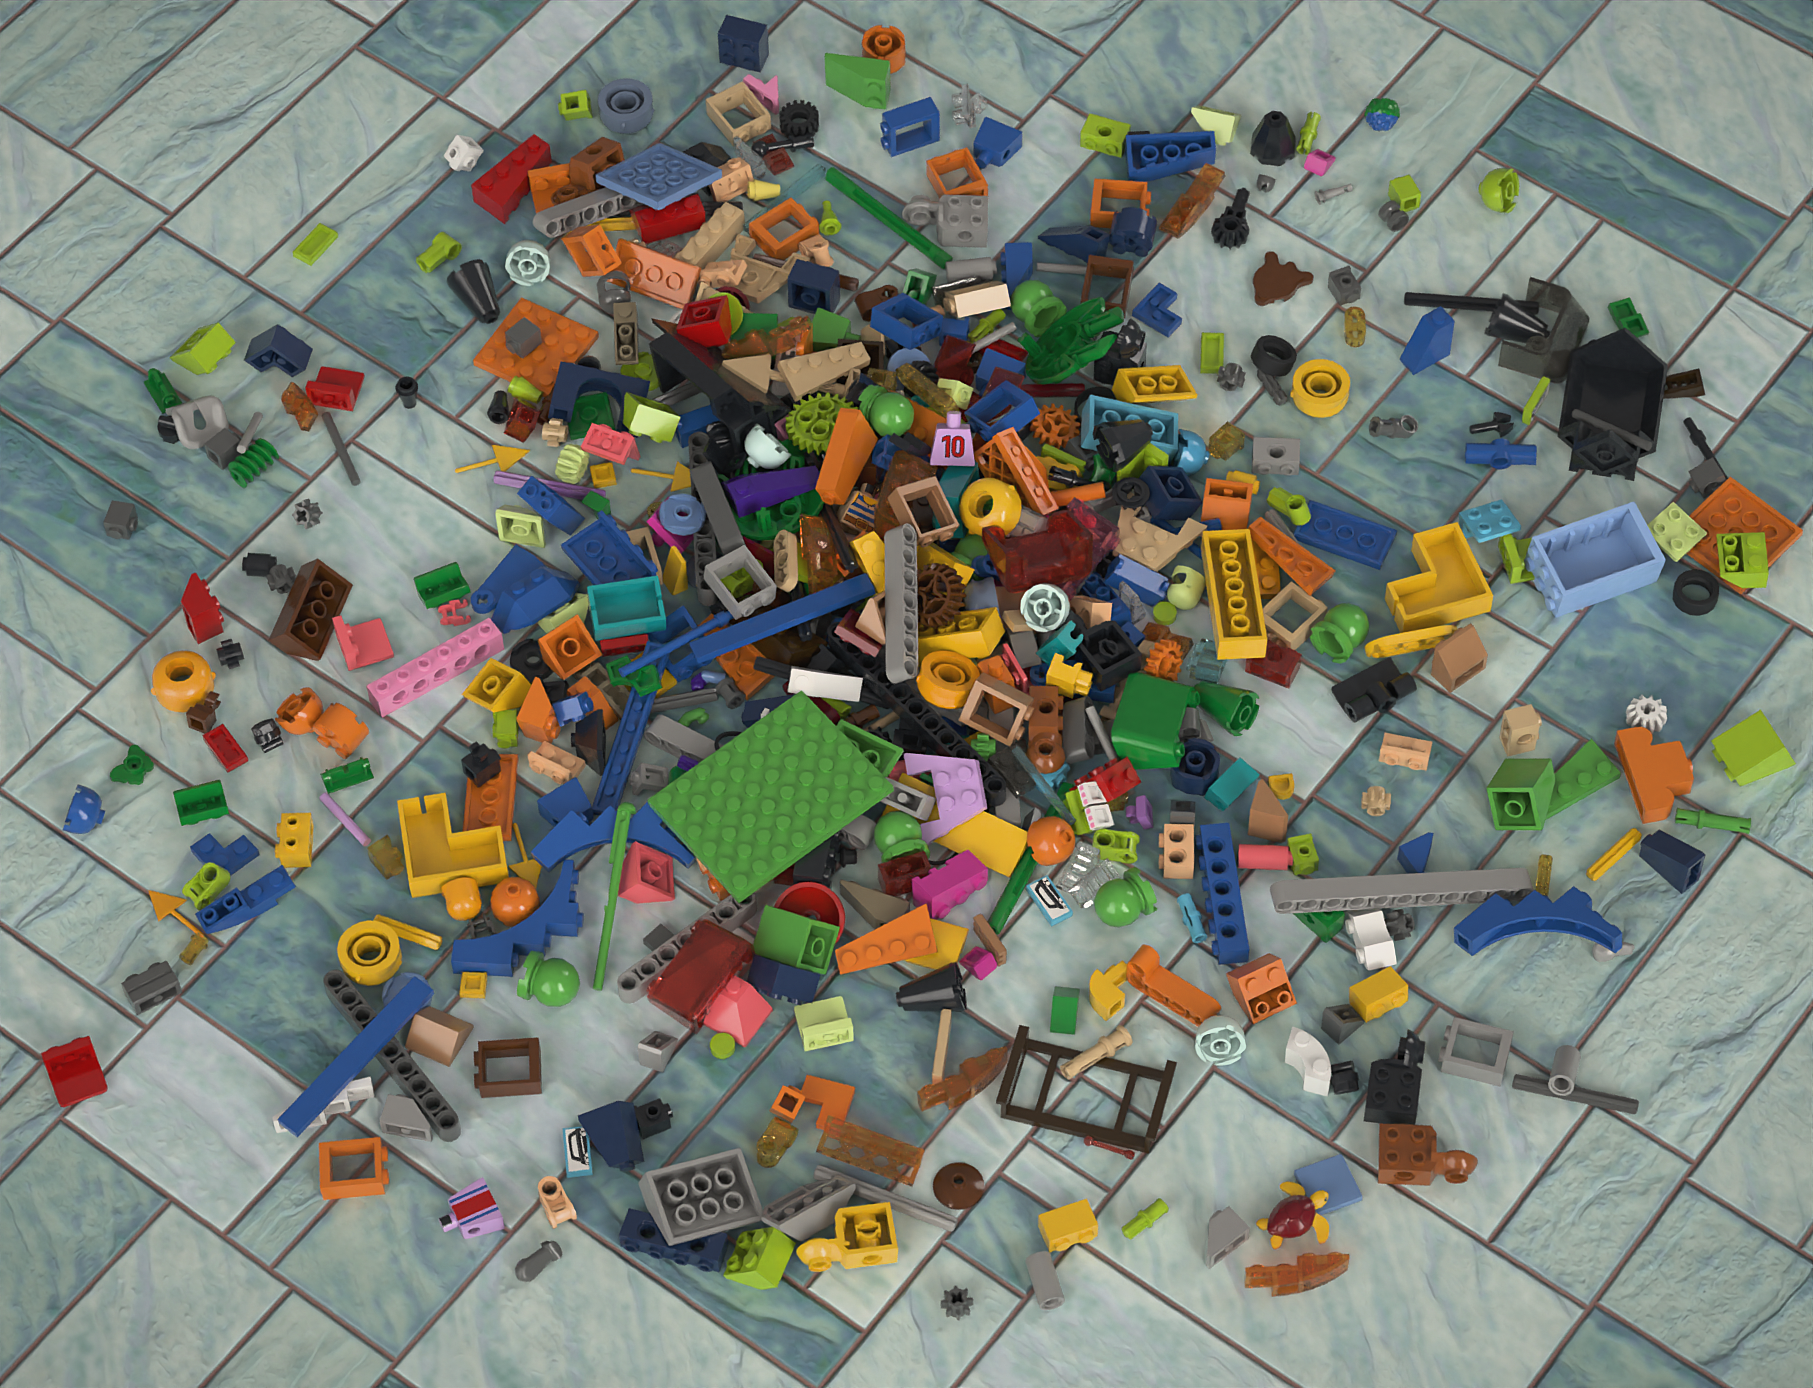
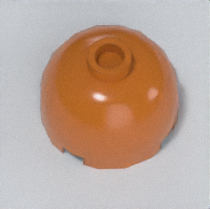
M309 687L300 689L303 693L298 696L294 693L291 694L277 709L276 713L279 717L275 718V721L290 734L302 735L314 732L312 729L313 724L324 712L322 701Z
M1056 816L1040 818L1034 821L1028 829V847L1032 846L1034 854L1031 855L1041 865L1051 866L1062 863L1072 855L1075 849L1076 838L1071 825L1062 818Z
M509 877L495 886L491 894L490 905L496 920L498 919L503 922V925L507 927H514L527 919L540 907V898L535 886L530 881L521 877Z

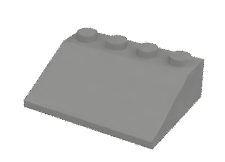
M741 1148L645 1172L638 1183L646 1207L669 1246L762 1221L763 1210Z

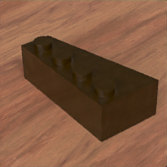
M754 594L735 598V600L739 603ZM762 605L749 616H742L737 620L734 618L729 623L735 625L775 608L771 605ZM796 625L751 644L767 659L790 666L806 668L811 658L821 651L819 648L820 644L822 643L827 646L828 642L813 632L811 640L801 641Z

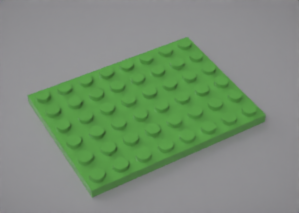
M801 690L647 801L653 811L733 898L740 903L892 793L894 787Z

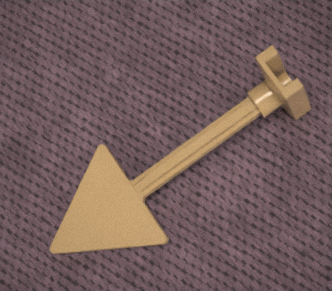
M770 354L723 360L722 362L723 367L764 393L768 391L769 379L785 383L779 371L770 369ZM851 368L845 385L839 383L826 384L820 387L818 391L829 392L832 396L839 394L840 399L846 397L847 389L860 374V369Z

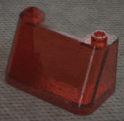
M1069 509L1053 513L1047 520L1046 531L1005 539V531L998 525L982 527V542L1002 585L1010 593L1024 592L1033 586L1043 583L1055 585L1082 579L1091 572L1093 534Z
M706 918L702 921L698 920L693 925L691 936L658 980H652L646 989V992H648L647 999L651 1004L696 1035L704 1026V1023L701 1021L705 1014L708 1015L711 1012L710 1007L735 973L743 969L742 962L749 965L755 954L753 944Z

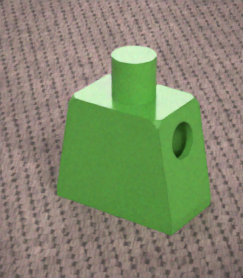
M817 308L812 321L814 352L837 348L838 339L861 340V335L851 333V321L849 319Z

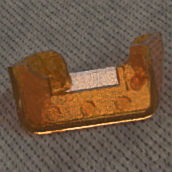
M904 450L896 451L890 459L874 507V531L884 544L886 531L900 526L888 501L890 494L897 487L934 477L938 467L930 465L929 462L910 455ZM912 500L907 501L909 509L913 506Z

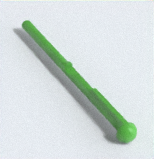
M630 802L621 803L617 809L609 864H613L609 886L608 906H604L605 916L593 982V989L597 991H602L630 817L636 814V808Z

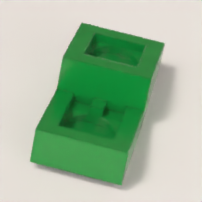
M1630 297L1609 303L1607 308L1619 330L1627 328L1637 338L1649 334L1641 313L1637 314Z

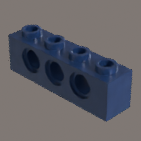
M631 1208L627 1211L619 1233L620 1246L629 1252L639 1251L647 1253L656 1259L666 1258L673 1260L679 1265H693L705 1272H720L729 1246L728 1234L722 1232L669 1246L652 1215ZM646 1234H653V1235H654V1236L651 1237V1238H644V1237H643V1236L646 1235ZM695 1247L703 1248L701 1251L692 1250Z

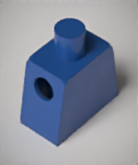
M985 117L973 143L977 166L985 169L990 163L997 167H1002L1022 147V131Z
M987 348L976 373V389L980 391L977 395L978 399L981 400L1005 380L1018 387L1026 378V363Z
M576 777L537 800L539 814L554 827L571 810L576 814L581 812L589 822L594 818L592 806Z

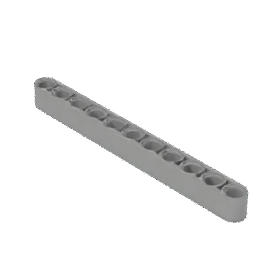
M657 715L644 732V737L650 744L677 758L685 755L701 762L716 751L714 740L664 715ZM860 815L840 830L839 839L857 849L865 850L874 838V830L877 824L871 819Z
M1525 868L1282 880L1270 886L1274 909L1279 914L1484 903L1495 893L1509 901H1521L1534 891L1529 873Z

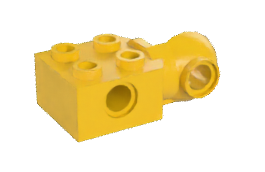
M890 1202L838 1208L835 1215V1239L813 1238L800 1245L796 1250L798 1258L808 1265L809 1270L813 1272L825 1271L832 1266L831 1262L839 1261L845 1269L896 1263L898 1245Z

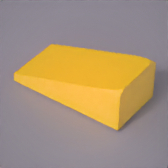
M676 546L670 548L663 572V583L671 595H677L688 589L686 561Z

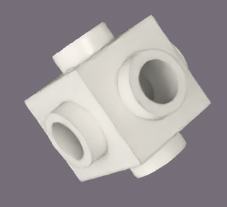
M456 135L444 157L450 162L449 166L454 170L470 172L484 150L471 137Z

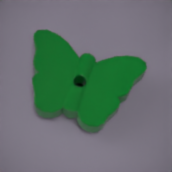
M132 745L123 764L116 766L110 772V780L112 782H128L130 785H141L146 772L154 769V763L138 745Z

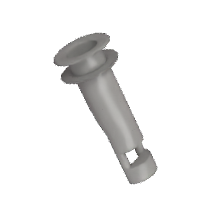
M1348 184L1326 191L1320 189L1319 193L1315 191V199L1320 205L1321 201L1325 203L1327 199L1342 195L1344 192H1351L1352 185Z

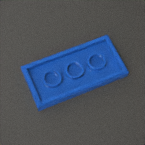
M1312 500L1309 501L1308 508L1311 513V519L1306 524L1296 527L1293 535L1297 541L1369 567L1381 569L1396 538L1397 530Z

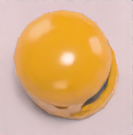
M457 878L441 887L442 896L446 899L447 912L453 919L466 921L476 917L481 911L482 902L475 879Z

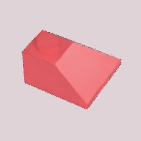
M636 841L632 843L623 861L618 896L636 904L674 900L672 857Z
M729 973L716 990L703 1025L717 1033L731 1035L737 1044L746 1047L773 1011V1008L750 983Z

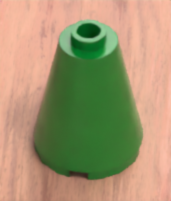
M1201 681L1194 686L1200 695V703L1197 706L1229 734L1241 736L1243 734L1240 732L1243 729L1248 730L1254 723L1259 711V705L1256 704V698L1259 699V696L1255 692L1207 681Z

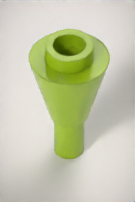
M825 200L822 203L823 213L819 230L824 235H835L840 231L841 223L832 210L831 202Z

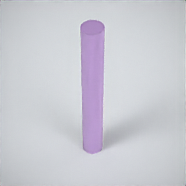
M326 792L319 797L322 803L364 847L369 845L371 839Z

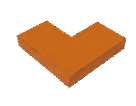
M806 1075L801 1089V1095L806 1097L804 1101L822 1106L816 1122V1128L841 1135L855 1094V1087Z

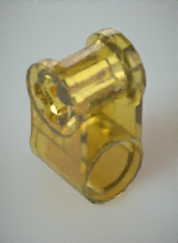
M774 1117L757 1142V1161L759 1165L765 1168L776 1166L787 1149L796 1140L799 1129L778 1117Z

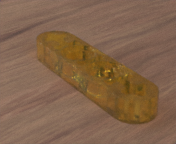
M904 363L896 368V375L900 382L942 416L947 418L948 411H959L956 402L951 396L910 364Z

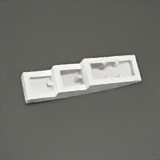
M371 1077L351 1081L307 1128L327 1124L326 1115L351 1111L350 1102L374 1098ZM288 1108L273 1116L276 1133L288 1131L277 1120Z

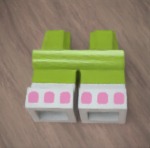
M1096 781L1082 783L1077 786L1078 789L1065 793L1066 799L1062 801L1064 811L1072 815L1073 821L1070 822L1074 834H1091L1099 829H1106L1114 825L1109 806L1104 804L1107 801Z

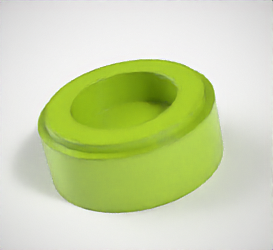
M1164 601L1154 606L1153 619L1157 624L1167 626L1175 622L1177 609L1173 604Z
M727 1033L714 1035L710 1040L712 1055L718 1059L731 1057L735 1052L734 1038Z

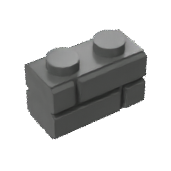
M167 961L154 963L149 966L148 970L140 974H132L126 978L125 982L121 983L124 993L137 1015L182 993L180 983Z

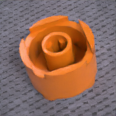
M882 25L871 27L863 35L862 57L890 61V74L897 72L906 63L904 34L898 28L890 25L889 28H882Z
M331 703L312 727L313 731L319 735L317 741L326 748L329 746L335 748V752L343 759H347L369 734V729L363 721L359 724L355 720L357 717L355 713L339 703Z

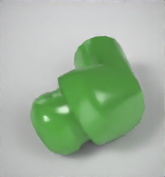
M699 707L685 712L678 720V723L689 727L692 722L697 720L699 724H703L709 719V714L705 712L704 708Z

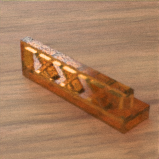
M828 1115L816 1152L913 1187L925 1150ZM827 1137L838 1140L841 1147L834 1150L824 1147ZM854 1147L861 1148L865 1156L858 1159L854 1158L848 1150ZM877 1156L886 1157L889 1165L879 1167L875 1165L872 1158ZM905 1164L914 1168L911 1176L907 1177L901 1175L896 1167Z

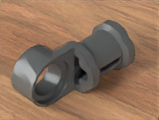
M1404 415L1400 419L1390 418L1388 420L1374 416L1369 424V433L1373 437L1383 435L1391 439L1409 438L1418 430L1417 421L1410 415ZM1402 422L1407 423L1411 431L1406 430Z

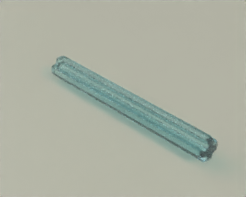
M821 164L814 166L744 223V231L749 234L750 222L789 198L795 200L826 174V168Z

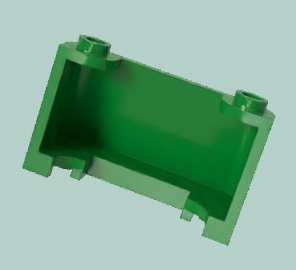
M1141 672L1130 673L1111 730L1112 743L1119 760L1128 757L1135 770L1179 767L1181 757L1185 754V747L1180 742L1178 734L1186 708L1196 709V706L1199 705V692L1193 686Z

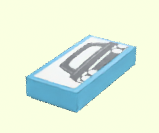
M1048 875L1026 885V891L1051 927L1073 916V911Z
M583 1126L562 1128L567 1178L593 1175L590 1140Z

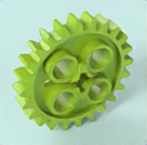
M827 392L826 396L822 397L818 393L817 398L808 395V401L801 399V405H793L794 410L788 413L789 417H786L785 425L788 438L793 441L794 446L799 445L800 450L807 447L809 454L813 450H816L817 455L822 450L827 452L840 408L858 410V407H854L853 401L847 402L845 397L839 399V394L830 397V393Z

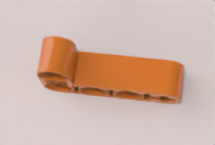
M1141 945L1127 963L1126 978L1134 988L1199 1027L1205 1019L1216 1016L1220 1012L1221 1005L1216 999L1160 966V956L1151 946Z

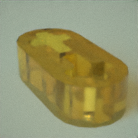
M1355 306L1348 308L1344 315L1345 342L1351 347L1362 346L1365 343L1366 337L1365 313L1361 308ZM1352 316H1356L1357 322H1353ZM1353 331H1357V338L1353 336Z

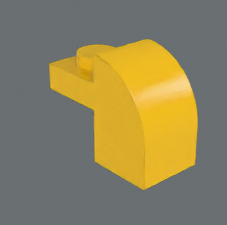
M1123 960L1116 966H1110L1104 974L1096 969L1090 978V1004L1105 1021L1120 1011L1125 1004V994L1118 988L1127 981V964Z

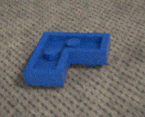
M1160 282L1132 310L1133 317L1168 338L1182 324V318L1168 310L1177 299V293Z
M209 833L190 846L191 852L203 865L209 862L215 863L228 870L230 876L260 855L259 850L245 835H242L233 843L223 848Z

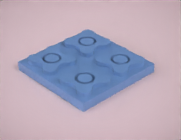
M658 143L596 174V183L635 199L640 203H644L653 209L661 210L665 206L679 201L683 197L695 193L697 190L711 185L714 181L722 178V170Z

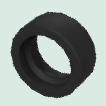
M1273 335L1261 336L1251 352L1252 362L1259 370L1278 377L1287 375L1297 358L1295 348L1289 342ZM1267 352L1278 356L1280 359L1272 357Z
M1697 569L1685 571L1678 576L1673 589V601L1677 608L1686 614L1694 616L1707 614L1714 609L1719 597V584L1715 577L1706 571ZM1691 584L1700 585L1709 591L1710 596L1701 601L1692 600L1683 594L1682 589Z

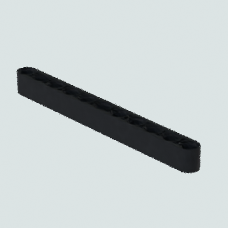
M840 622L832 623L827 630L829 648L858 677L863 678L862 681L935 753L943 757L978 760L981 774H983L981 777L986 803L991 806L1002 805L1006 800V781L905 681L897 684L892 683L886 675V663L878 655L874 657L864 654L856 645L836 638L839 635L834 633Z

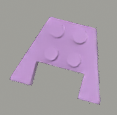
M912 753L904 754L907 775L913 776L930 771L932 773L940 819L920 824L922 840L928 846L937 838L948 834L950 830L959 824L962 825L987 809L978 760Z

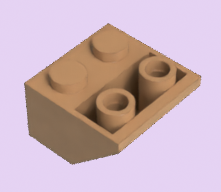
M1471 623L1464 628H1458L1450 638L1441 640L1434 648L1431 675L1449 693L1486 668L1488 654L1475 627Z

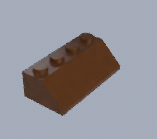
M318 558L302 565L268 641L286 654L315 661L321 660L334 630L332 618L340 616L353 584Z

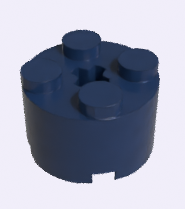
M1135 207L1122 208V211L1119 213L1116 211L1113 215L1109 233V243L1113 246L1112 250L1117 254L1131 252L1139 257H1146L1153 247L1157 228L1156 218L1153 215L1150 218L1147 216V211Z
M1200 738L1188 739V742L1183 743L1185 754L1181 757L1179 767H1172L1170 769L1172 785L1175 789L1186 794L1205 796L1209 787L1219 778L1220 756L1210 742Z

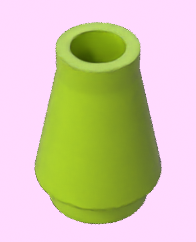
M515 376L508 387V393L512 397L538 404L543 396L542 391L538 390L522 376L520 378Z

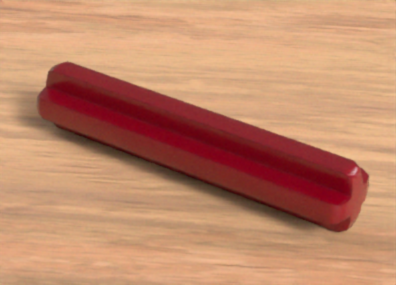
M1083 383L1019 384L1018 388L1033 398L1078 397L1085 390V385Z

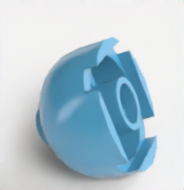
M1179 429L1181 434L1178 433V451L1173 458V465L1168 467H1182L1187 476L1196 474L1203 464H1207L1209 451H1206L1205 442L1198 434L1189 430Z

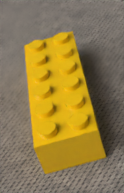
M1250 529L1203 531L1201 554L1217 660L1265 657L1267 634Z

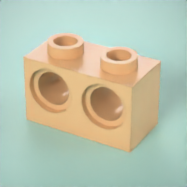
M1067 595L1070 610L1083 619L1087 629L1105 621H1111L1112 603L1088 596Z
M1164 824V833H1159V848H1163V854H1159V869H1163V879H1193L1194 824Z

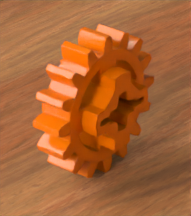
M1052 403L1050 408H1048L1044 404L1041 409H1038L1040 414L1030 421V431H1035L1033 438H1040V445L1045 442L1050 446H1055L1057 449H1060V446L1065 448L1068 440L1079 436L1080 423L1076 422L1077 415L1071 416V409L1064 411L1063 405L1056 408L1055 404Z
M1161 639L1160 643H1155L1154 650H1149L1150 658H1146L1148 664L1144 667V670L1148 675L1177 681V673L1182 671L1179 667L1183 663V660H1181L1183 651H1180L1181 645L1169 639Z

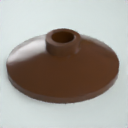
M961 1162L951 1163L942 1167L935 1175L933 1181L934 1195L947 1208L954 1210L967 1209L974 1206L981 1199L984 1193V1180L981 1173L972 1165ZM955 1180H962L963 1183H961V1184H956V1183H954V1181H955Z

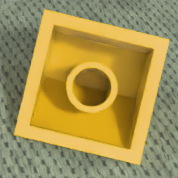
M490 658L461 695L494 713L521 707L531 684L520 672Z

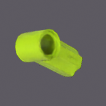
M440 232L433 239L432 245L416 258V263L426 274L430 273L446 259H455L461 252L462 245L447 233Z
M1274 487L1269 492V496L1266 499L1268 505L1288 516L1294 525L1301 526L1309 522L1311 513L1302 495H1293L1281 487Z

